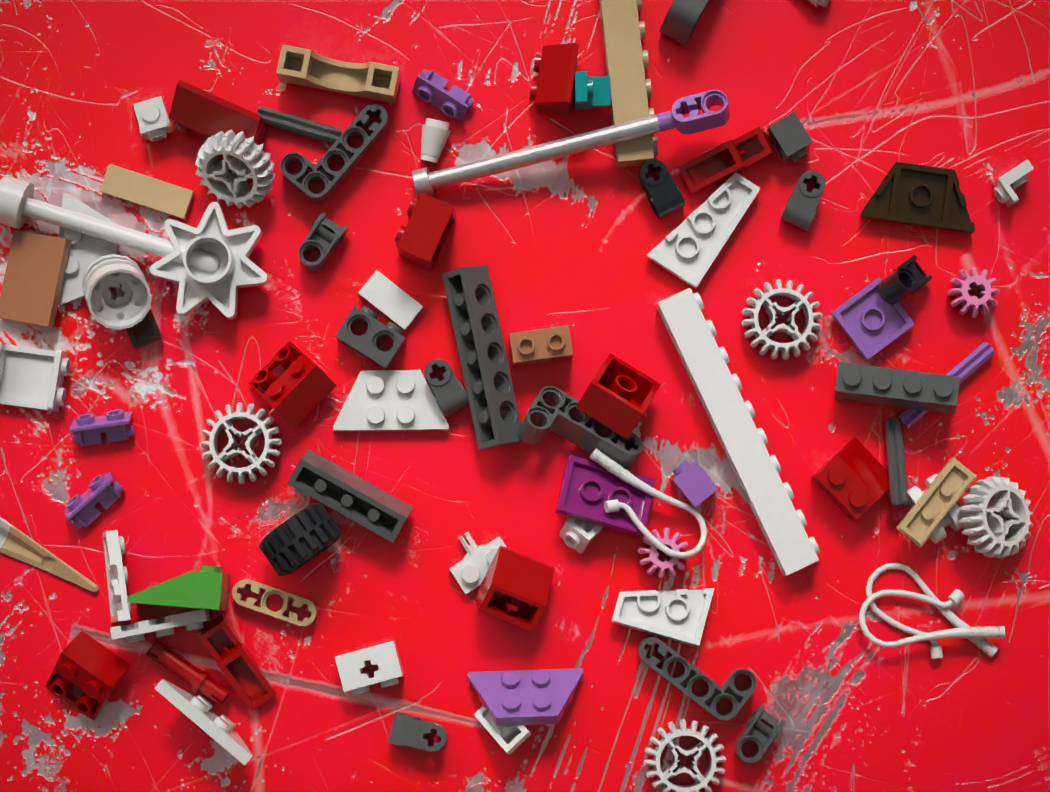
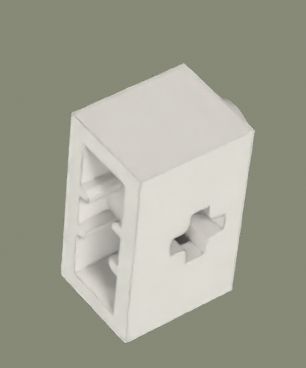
M395 640L335 656L343 691L351 690L352 696L369 692L368 685L379 682L382 688L398 684V677L404 675ZM367 660H370L372 665L378 664L379 670L374 672V677H370L369 673L363 674L362 668L367 666Z

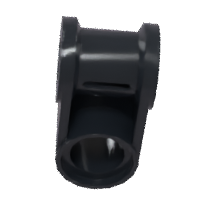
M657 159L647 160L639 171L638 179L658 219H661L686 206V203L663 162ZM648 168L652 171H659L656 178L657 181L652 177L647 179Z
M913 255L893 270V273L879 283L878 292L885 302L894 305L933 279L918 264L916 255Z

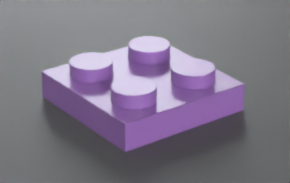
M879 277L830 313L866 361L915 325L899 302L893 305L881 298L878 292V285L882 280Z

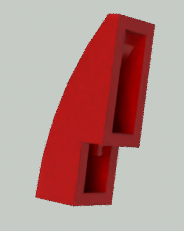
M759 126L679 167V170L691 194L731 177L734 173H740L774 156L776 152L765 129Z
M223 614L197 631L199 639L213 656L217 666L251 711L277 694Z

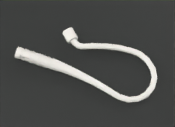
M595 448L589 458L610 473L635 488L664 502L687 510L694 515L701 529L700 541L690 551H674L655 538L642 524L633 509L626 503L619 502L617 499L605 501L604 509L606 513L624 509L642 534L658 549L669 556L676 558L692 557L701 551L706 543L707 527L699 511L649 486Z
M900 563L884 564L877 568L868 578L866 586L867 598L872 594L873 583L879 574L886 570L899 569L912 576L926 596L939 600L920 576L908 565ZM874 601L869 605L878 617L903 632L914 636L927 633L892 619L877 608ZM935 606L955 628L970 627L948 608ZM968 638L969 641L976 644L989 657H992L998 650L986 638ZM936 639L929 640L932 643V647H930L931 659L943 658L942 646H939Z
M955 589L946 602L905 590H880L871 594L864 601L859 612V623L864 635L872 643L883 648L899 647L920 641L946 638H1005V626L960 627L924 633L889 642L877 639L868 630L865 613L868 606L877 598L882 596H902L918 599L940 608H948L952 605L957 606L965 598V595L959 589Z

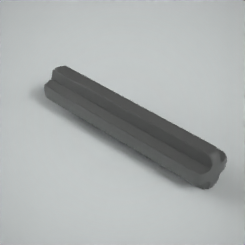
M262 106L258 108L256 113L262 116L267 126L329 144H334L342 134V130Z
M893 418L885 421L890 499L893 506H905L908 504L902 422L900 419Z

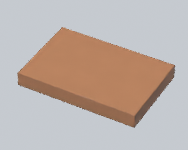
M14 230L0 296V319L49 328L54 327L71 240Z

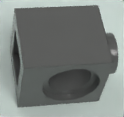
M795 112L772 124L766 131L767 136L783 162L792 159L793 162L800 160L809 153L807 149L813 143Z

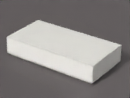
M378 270L375 271L358 292L359 295L403 330L409 327L424 308Z

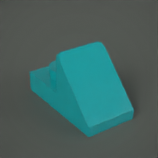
M587 71L575 72L574 111L610 105V77L587 76Z

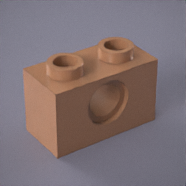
M569 325L509 333L513 367L573 357Z

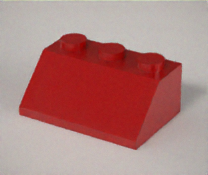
M182 80L178 81L169 114V120L175 125V131L190 137L191 133L202 137L201 142L204 143L212 135L214 136L220 131L226 133L232 129L236 135L243 131L247 139L254 136V143L257 145L261 144L268 129L261 115Z

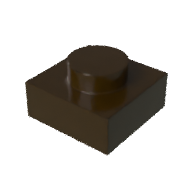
M151 309L142 321L133 327L126 328L134 349L163 339Z

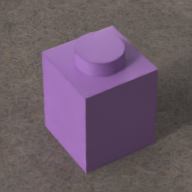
M686 460L672 471L676 477L671 482L693 508L697 507L718 490V487L697 461L690 465Z

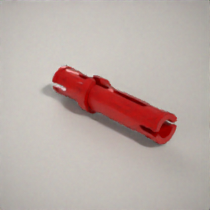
M156 639L148 649L146 656L187 682V684L192 686L191 690L196 693L199 691L219 706L226 701L231 693L230 689L212 678L210 672L197 668L160 642V640Z

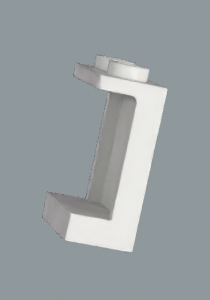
M0 342V404L58 412L59 405H64L66 389L62 388L64 376H68L70 370V359L67 358V353L62 350H45L8 345Z

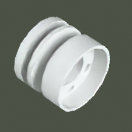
M111 254L101 256L92 262L84 272L82 280L84 298L90 313L98 323L106 328L121 330L133 327L143 320L150 309L152 298L150 287L136 262L126 256ZM117 283H119L120 288L115 287ZM109 286L115 287L113 291H110Z

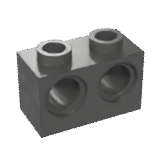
M354 306L337 332L336 339L385 370H388L406 342V338L402 336L404 330L391 322H388L387 325L376 320L379 315L365 306L361 310ZM364 321L368 324V330L364 335L357 336L352 333V326L355 322ZM384 336L390 337L394 341L393 347L386 352L380 351L377 348L378 340Z

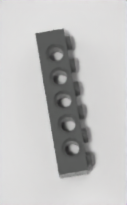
M488 266L461 267L444 273L442 276L479 450L522 442L518 435L521 422Z

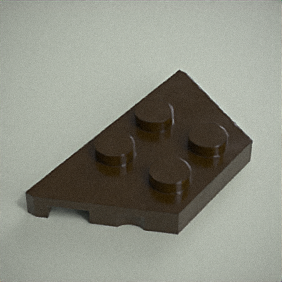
M895 162L860 213V218L970 234L975 232L974 222H971L966 208L967 203L964 194L961 193L959 188L960 183L956 171L952 169Z

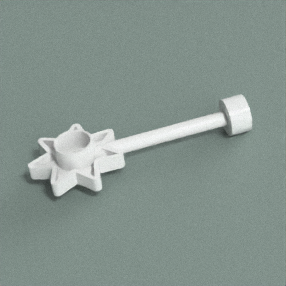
M7 175L3 176L0 180V224L20 229L27 217L162 257L161 260L151 265L150 272L156 278L179 283L176 310L182 316L189 315L207 300H210L228 319H234L237 316L238 288L263 286L269 282L268 275L248 259L262 237L261 229L257 225L229 230L222 208L217 202L209 204L197 228L173 219L166 220L164 227L170 240L35 200L33 199L34 185L30 182Z

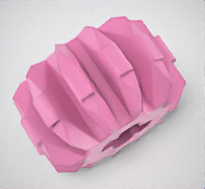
M971 267L969 274L964 269L958 272L959 278H952L950 281L955 288L947 291L949 296H956L957 298L950 305L955 307L960 304V315H964L969 309L971 318L977 317L978 310L983 315L988 314V306L994 307L997 305V301L991 296L1000 294L999 289L991 288V285L997 282L996 278L987 280L988 270L986 269L979 276L976 267ZM977 288L979 293L976 296L970 297L968 291Z
M664 528L663 538H660L659 532L656 529L652 530V535L671 550L680 552L679 549L688 546L687 542H682L679 545L675 543L681 536L679 532H676L669 539V528ZM643 537L642 541L650 547L649 549H638V553L648 554V558L642 559L639 562L640 565L651 562L652 565L647 570L649 575L654 573L656 568H659L658 578L663 579L665 568H667L670 577L673 578L676 576L673 568L674 565L680 570L685 569L684 564L679 562V558L671 556L668 561L667 559H663V562L659 561V553L656 551L657 547L646 537Z

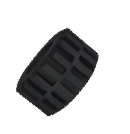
M316 503L304 508L276 527L262 539L259 548L278 575L286 576L298 570L332 546L340 538L342 532L322 503Z

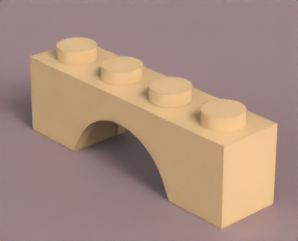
M284 44L281 47L276 71L279 81L394 104L396 103L401 78L400 67L371 61L367 63L344 62L322 56L310 49Z

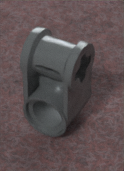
M813 170L802 174L787 201L780 220L804 230H809L818 209L817 205L825 189L826 183L822 174ZM810 179L815 181L814 186L818 188L813 189L812 192L806 191L807 185L804 184Z
M322 212L312 225L309 234L298 250L302 266L309 271L322 269L334 250L343 241L349 228L345 225L339 226L328 219L326 213ZM311 249L318 250L321 253L320 258L315 262L307 261L304 259L307 251Z
M442 359L430 361L425 367V379L433 391V396L441 411L447 418L469 405L468 396L461 382L457 380L446 361ZM433 365L446 369V372L443 373L444 379L442 381H439L437 378L431 379L429 374L433 372Z
M759 704L751 714L745 728L734 743L735 756L743 762L754 763L759 761L786 723L784 719L778 720L765 711V707L762 704ZM761 720H763L764 722H766V723H767L768 725H770L771 727H768L766 724H764L763 722H761ZM747 740L753 741L756 746V752L751 757H745L741 751L743 743Z
M394 712L387 742L430 752L438 751L446 745L448 733L442 725L421 720V718ZM433 729H436L437 736L441 737V741L435 742L434 746L430 745V739L426 738V733H431Z

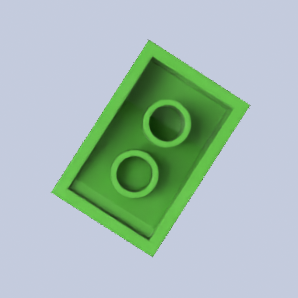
M201 565L200 571L187 572L128 596L127 603L227 610L230 574L222 573L223 567Z

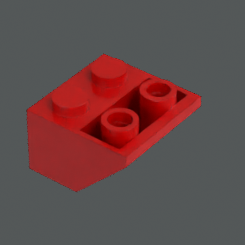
M291 341L278 350L270 362L263 369L259 370L248 383L294 428L337 386Z
M500 545L474 597L478 611L534 632L547 605L555 571L554 567Z
M81 631L61 652L45 687L51 690L55 696L62 698L75 707L78 712L94 721L122 683L131 665Z

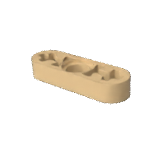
M242 579L233 587V599L241 606L298 626L310 625L317 617L316 605L311 600L251 579ZM247 584H250L251 591L257 594H261V588L266 589L261 598V607L255 605L258 599L248 597L246 601H243V595L239 593V589L245 588ZM271 594H279L283 598V607L279 611L274 612L267 607L266 601ZM289 598L295 600L292 606L302 608L304 604H307L308 611L312 612L311 617H305L303 621H300L299 614L289 611V617L284 616L289 607Z

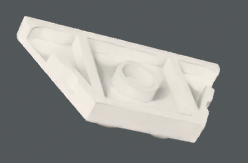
M63 193L62 208L117 224L68 193ZM63 227L59 228V238L71 240L58 308L62 307L63 304L84 298L82 289L84 272L92 262L101 256L119 255V244Z
M421 370L360 371L333 425V431L449 430V425Z
M164 679L154 688L244 766L253 757L239 734L233 730L236 725L223 714L221 716L214 714L210 710L213 707L212 704L201 695L193 696Z

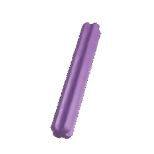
M984 342L946 375L960 377L961 384L995 354V351L987 342ZM907 408L898 416V419H900L903 426L909 428L929 411Z

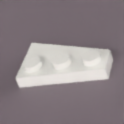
M118 530L105 531L102 533L111 623L131 620V603H127L128 596L126 590L128 574L126 566H123L121 554H125L123 536H118Z
M705 588L703 590L676 589L675 591H620L611 622L698 647L714 588Z
M201 609L160 619L140 621L126 626L110 627L112 640L126 638L128 644L145 640L144 634L156 632V637L175 634L174 628L185 626L186 631L204 628L203 622L210 621L211 618L209 609Z

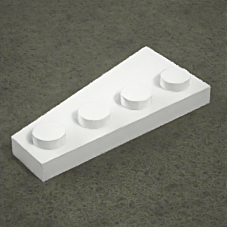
M734 173L702 205L694 210L675 230L653 248L646 257L696 289L761 188L738 173Z

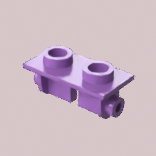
M424 69L421 75H417L412 92L422 101L429 102L442 110L446 116L455 118L462 123L467 109L470 110L475 102L471 98V94L455 84L449 91L445 90L449 81L433 70L427 71Z
M118 409L109 411L103 416L94 417L93 414H83L76 417L69 429L70 432H75L73 433L74 444H80L81 447L102 444L101 433L106 432L108 443L129 440V437L135 436L134 426L130 424L133 413L132 411L124 412Z
M110 471L104 476L102 474L96 476L89 483V489L81 496L79 494L73 496L67 502L66 509L64 510L66 519L69 521L74 516L75 518L71 520L77 529L86 528L101 515V512L94 505L99 502L105 509L109 508L122 496L121 492L125 489L118 481L112 484L114 479Z

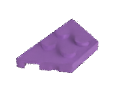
M583 668L467 672L468 685L470 687L473 686L478 693L479 701L483 707L490 711V717L496 726L558 724L564 714V708L570 704L574 697L575 688L578 683H582L584 680Z

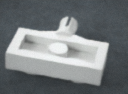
M469 531L464 533L470 544L466 542L462 535L458 537L467 553L460 562L449 569L465 594L481 585L499 546L507 548L500 536L487 544L477 546Z

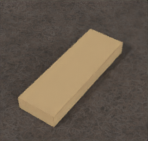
M110 163L100 188V192L182 220H186L195 193L192 190Z
M951 457L896 529L918 547H922L977 475L954 457Z

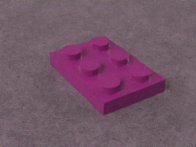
M569 455L555 513L642 537V532L624 509L606 513L604 502L617 499L619 502L626 503L633 509L636 516L646 527L652 496L622 481L619 477H616L594 461ZM632 473L635 477L654 488L656 479Z

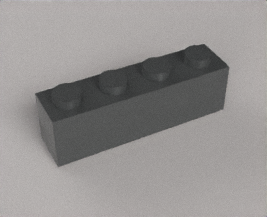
M839 362L835 399L955 414L960 377Z
M310 449L300 458L287 483L392 543L399 535L414 508Z

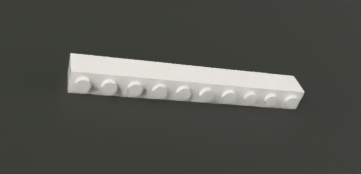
M688 288L658 302L656 308L782 575L787 576L819 561L817 556L820 553L819 546L813 536L808 537L804 526H807V521L800 509L795 510L791 501L794 498L793 491L788 482H782L778 474L782 470L774 454L770 456L765 445L769 444L767 436L761 427L757 429L752 419L756 417L755 411L749 400L744 402L739 392L743 390L740 379L736 373L732 375L727 366L730 363L729 356L723 346L719 348L714 339L717 336V331L710 319L706 321L701 310L705 309L700 295L698 293L693 294L691 288Z

